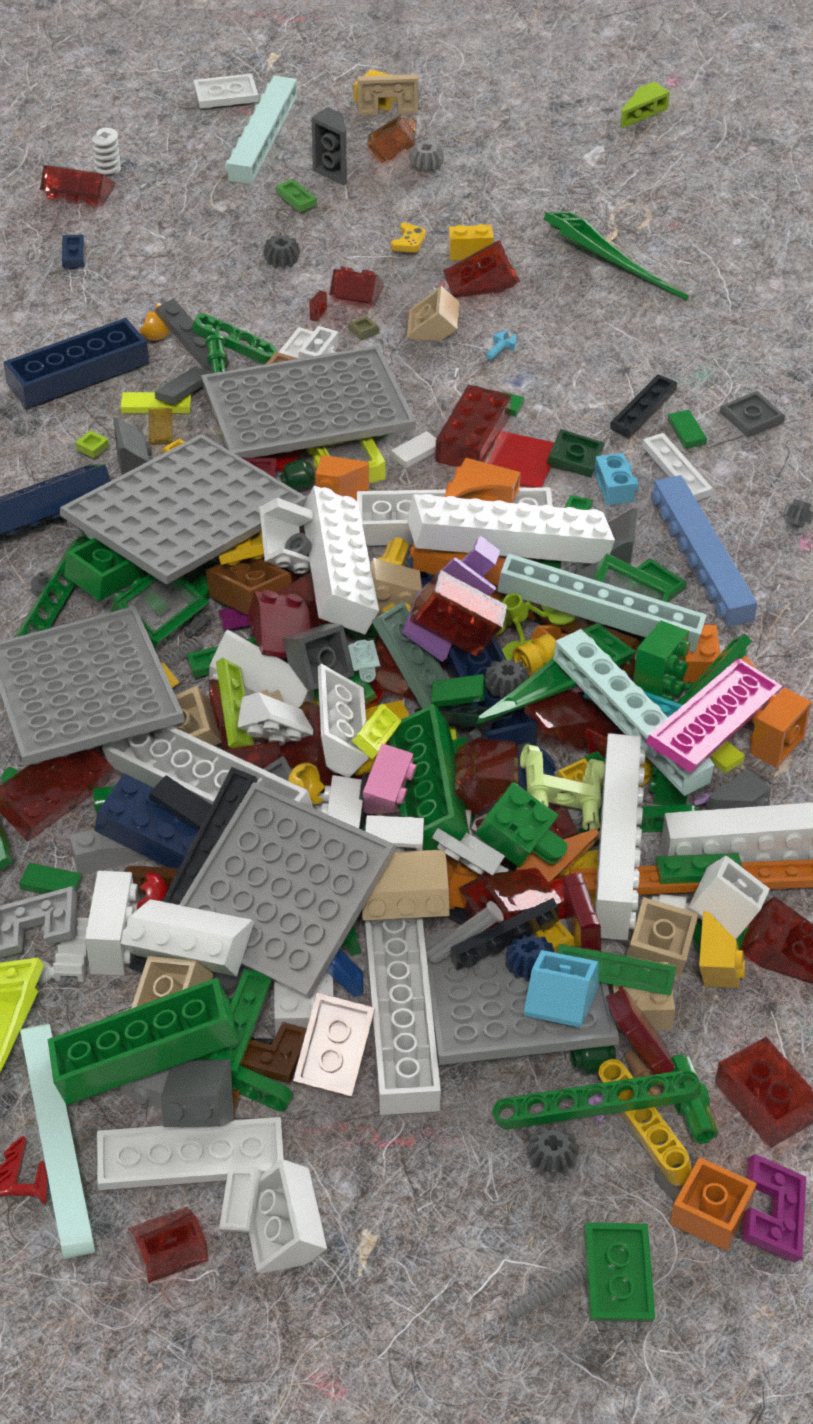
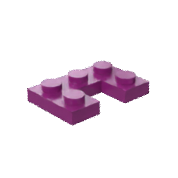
M753 1154L748 1158L746 1178L757 1183L756 1190L772 1197L771 1216L752 1207L745 1211L742 1240L796 1263L803 1256L806 1176L757 1154Z

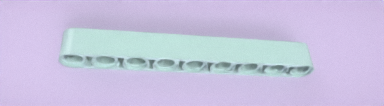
M50 1023L21 1029L20 1032L63 1259L95 1253L66 1103L53 1083L47 1040L52 1038Z

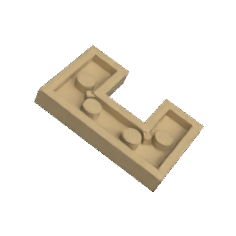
M418 74L357 76L358 116L378 115L379 97H397L398 114L418 113Z

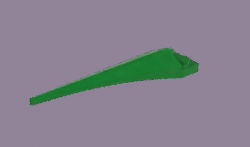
M569 211L545 213L543 220L550 223L551 228L559 230L560 235L566 242L686 301L688 300L689 295L661 280L635 263L607 241L584 218Z
M596 623L583 630L604 653L611 657L618 667L633 660L636 651ZM552 658L514 691L478 717L477 724L578 685Z

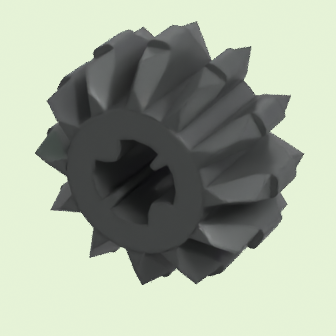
M279 235L278 237L271 236V239L266 240L263 255L268 265H274V268L278 266L284 268V266L292 267V264L298 262L300 247L299 243L296 242V238H290L289 235Z
M504 658L500 662L493 661L485 674V686L492 694V697L500 696L502 700L529 679L528 668L524 667L523 662L515 663L513 658L510 661H506Z
M552 1124L549 1130L540 1127L537 1130V1134H531L526 1155L530 1159L531 1168H539L540 1176L546 1172H550L553 1179L557 1172L566 1176L568 1169L574 1168L576 1165L579 1147L578 1144H575L576 1138L574 1134L566 1135L567 1130L565 1126L558 1131L555 1130Z

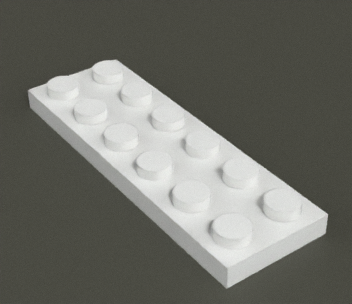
M281 1117L233 1120L222 1126L213 1127L153 1126L97 1131L98 1190L227 1180L229 1167L258 1168L262 1175L281 1159H284Z

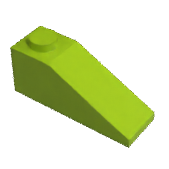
M655 81L639 87L621 109L620 127L623 129L667 110L670 91Z

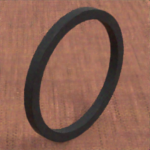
M363 773L359 800H364L363 790L369 778V773ZM363 802L359 828H364L367 813L363 812Z

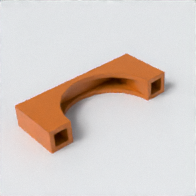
M465 458L461 467L458 466L456 468L453 481L448 482L444 497L454 496L460 499L476 498L482 501L513 503L520 491L521 472ZM413 544L410 557L413 558V569L437 575L454 557L461 561L468 553L416 548L415 544Z

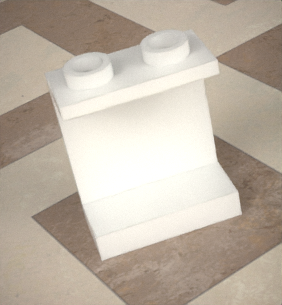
M275 498L260 506L265 562L274 564L279 568L289 569L296 574L308 572V569L311 568L309 557L285 549V544L292 535L300 533V526L313 520L312 510L280 498Z

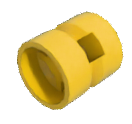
M544 634L535 638L532 642H526L514 648L513 659L515 663L523 662L524 667L528 668L530 678L554 657L556 640L550 634Z

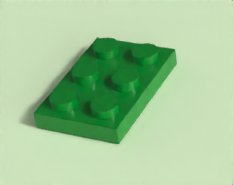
M586 1222L583 1226L589 1321L653 1322L656 1318L648 1224Z

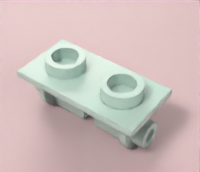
M359 640L354 644L348 645L354 671L359 670L362 681H373L376 677L375 667L380 666L374 641Z

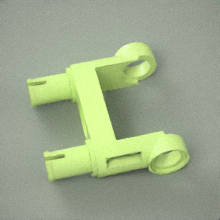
M526 744L521 752L520 766L526 769L527 792L547 807L548 802L581 809L583 828L587 830L588 823L589 831L600 828L598 809L602 804L600 783L605 772L604 762L590 759L586 766L585 777H582L583 783L543 774L542 752H540L539 747Z

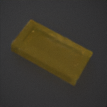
M172 408L149 409L150 445H169L173 442Z

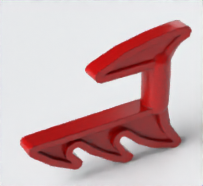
M21 1136L4 1152V1157L7 1160L0 1165V1197L9 1195L35 1196L42 1204H46L48 1198V1175L43 1161H40L38 1164L34 1184L18 1183L27 1145L26 1137Z

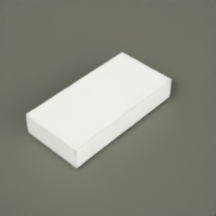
M426 431L392 449L391 457L403 467L408 468L441 450L442 442Z
M228 1168L219 1226L220 1230L224 1232L252 1233L261 1171L258 1168Z

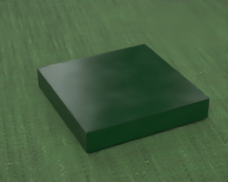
M560 429L549 454L547 464L592 478L595 470L596 456H601L605 442Z

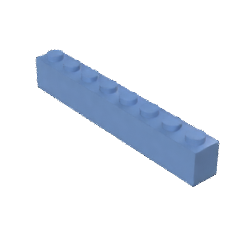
M682 475L655 480L654 491L651 492L652 502L660 510L662 520L667 522L670 534L675 536L680 551L686 555L689 567L694 569L698 583L705 588L708 600L712 601L716 607L717 616L722 618L726 627L755 621L757 601Z

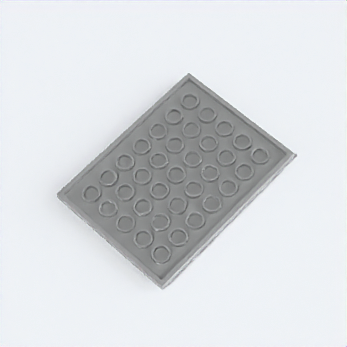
M379 345L201 375L202 385L226 448L241 458L265 457L276 453L291 452L293 450L314 448L316 446L337 444L344 441L360 440L372 436H383L384 434L416 429V421Z
M136 606L0 641V695L24 766L39 764L48 759L64 757L70 753L93 749L96 746L110 742H119L128 737L144 735L150 731L173 727L176 724L185 722L182 709Z

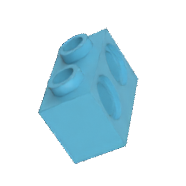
M624 453L596 456L594 475L606 505L634 502L635 492L638 491V480L636 477H633L631 463L626 461Z

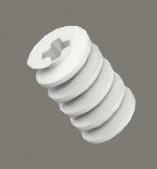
M101 128L92 138L94 163L96 165L95 171L104 175L115 174L121 169L118 133L112 128Z

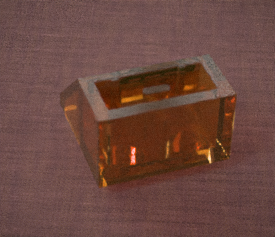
M402 114L370 133L367 146L381 163L386 160H392L399 152L404 149L408 150L414 145L417 120Z

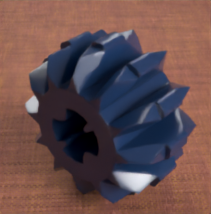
M535 933L531 937L522 935L521 940L512 939V944L507 946L506 951L509 972L513 973L516 979L524 977L527 982L531 977L532 968L541 950L554 952L553 944L547 942L546 937L537 938Z

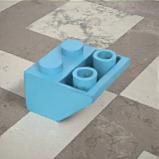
M541 950L532 968L524 1016L581 1028L599 988L598 961Z

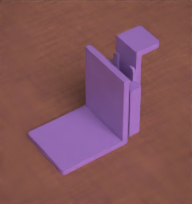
M480 536L476 540L473 549L461 561L454 557L416 595L402 633L443 662L447 658L458 625L496 589L493 584L483 577L496 564L500 553L499 549Z

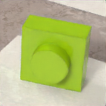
M90 430L75 442L76 450L95 458L109 447V439Z

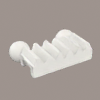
M76 918L75 938L58 944V953L55 955L56 963H53V967L47 961L41 960L44 963V967L37 983H46L51 978H55V981H61L62 976H77L78 982H84L88 965L85 936L89 918ZM41 924V930H42L43 934H44V924Z

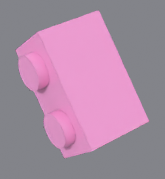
M383 743L381 744L363 790L364 813H393L398 804H403L407 789L404 786L407 779L412 780L416 770V765L413 764V753Z

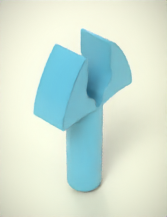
M508 330L494 334L493 343H496V345L486 353V358L493 360L504 348L514 351L516 348V334L510 339H507Z

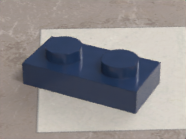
M84 234L62 235V267H84Z

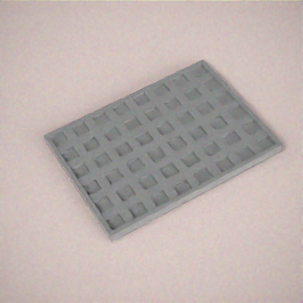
M200 434L60 507V516L167 585L262 531L260 506L275 498H280L304 507L307 497Z

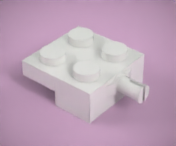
M318 326L315 331L298 327L279 353L297 359L336 353L335 350L339 346V332Z
M437 828L432 836L433 839L439 842L437 848L440 850L445 849L446 854L457 861L461 858L460 862L480 875L486 871L491 875L495 874L504 879L508 874L509 869L500 865L504 855L466 832L461 842Z

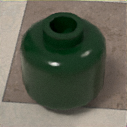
M298 459L283 466L284 474L280 475L282 483L297 492L313 487L315 472L311 462Z
M614 1045L570 1050V1058L576 1071L579 1070L584 1076L598 1074L601 1064L605 1061L616 1059V1050Z

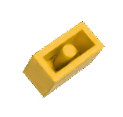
M492 225L450 226L448 239L450 260L493 259L494 237Z

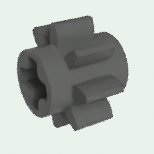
M794 499L793 504L787 503L783 513L785 516H788L786 522L801 528L804 527L805 522L811 524L813 518V511H810L811 504Z

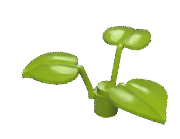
M511 593L504 600L499 599L480 604L495 636L502 634L506 626L512 624V621L516 625L520 642L513 641L504 646L502 651L507 661L513 658L514 648L534 640L525 641L520 622L526 620L529 609L543 618L549 617L550 622L554 625H565L578 617L542 605L543 612L531 605L530 601L524 602L518 593Z

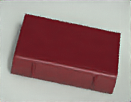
M573 873L563 877L564 916L569 931L574 937V946L601 951V924L583 874Z
M623 985L611 996L609 994L605 996L615 1023L654 1075L672 1072L675 1066L663 1039Z

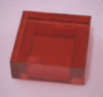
M319 290L309 301L310 320L315 322L327 311V294L325 291Z

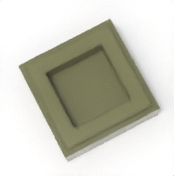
M368 316L348 323V329L360 341L379 334V327Z

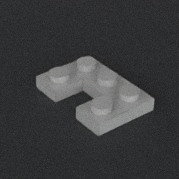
M73 886L1 905L0 958L23 952L24 929L44 924V940L48 945L75 938L77 892Z

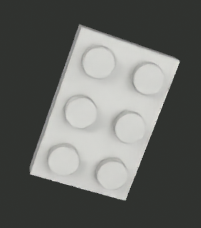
M252 74L193 80L199 108L210 109L217 106L228 107L235 104L259 102Z

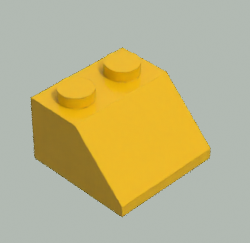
M703 911L699 967L704 986L739 988L740 978H745L746 962L743 961V951L738 949L737 940L710 912Z

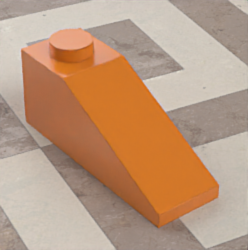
M593 829L563 839L567 842V851L562 859L554 865L548 864L532 852L522 866L516 868L517 873L542 897L547 883L563 876L599 840L600 833Z

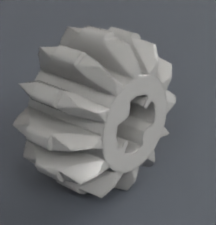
M418 141V143H414L412 148H410L409 159L412 167L417 168L418 171H435V168H441L444 153L441 144H436L435 141Z

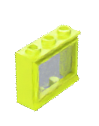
M372 437L306 448L307 454L313 457L316 470L321 456L326 455L369 462V483L385 479V460Z

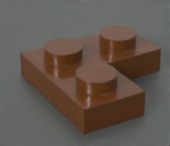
M282 1022L272 1045L251 1039L241 1066L265 1077L290 1083L297 1068L307 1028Z

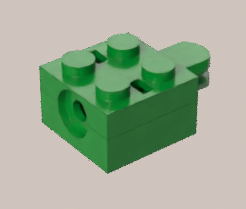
M515 782L509 786L474 834L493 849L503 854L504 857L519 868L531 852L548 864L554 865L562 859L567 851V842L549 830L558 814Z

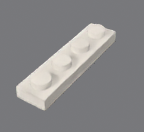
M664 433L643 439L642 447L668 477L682 475L697 501L712 496L713 488Z

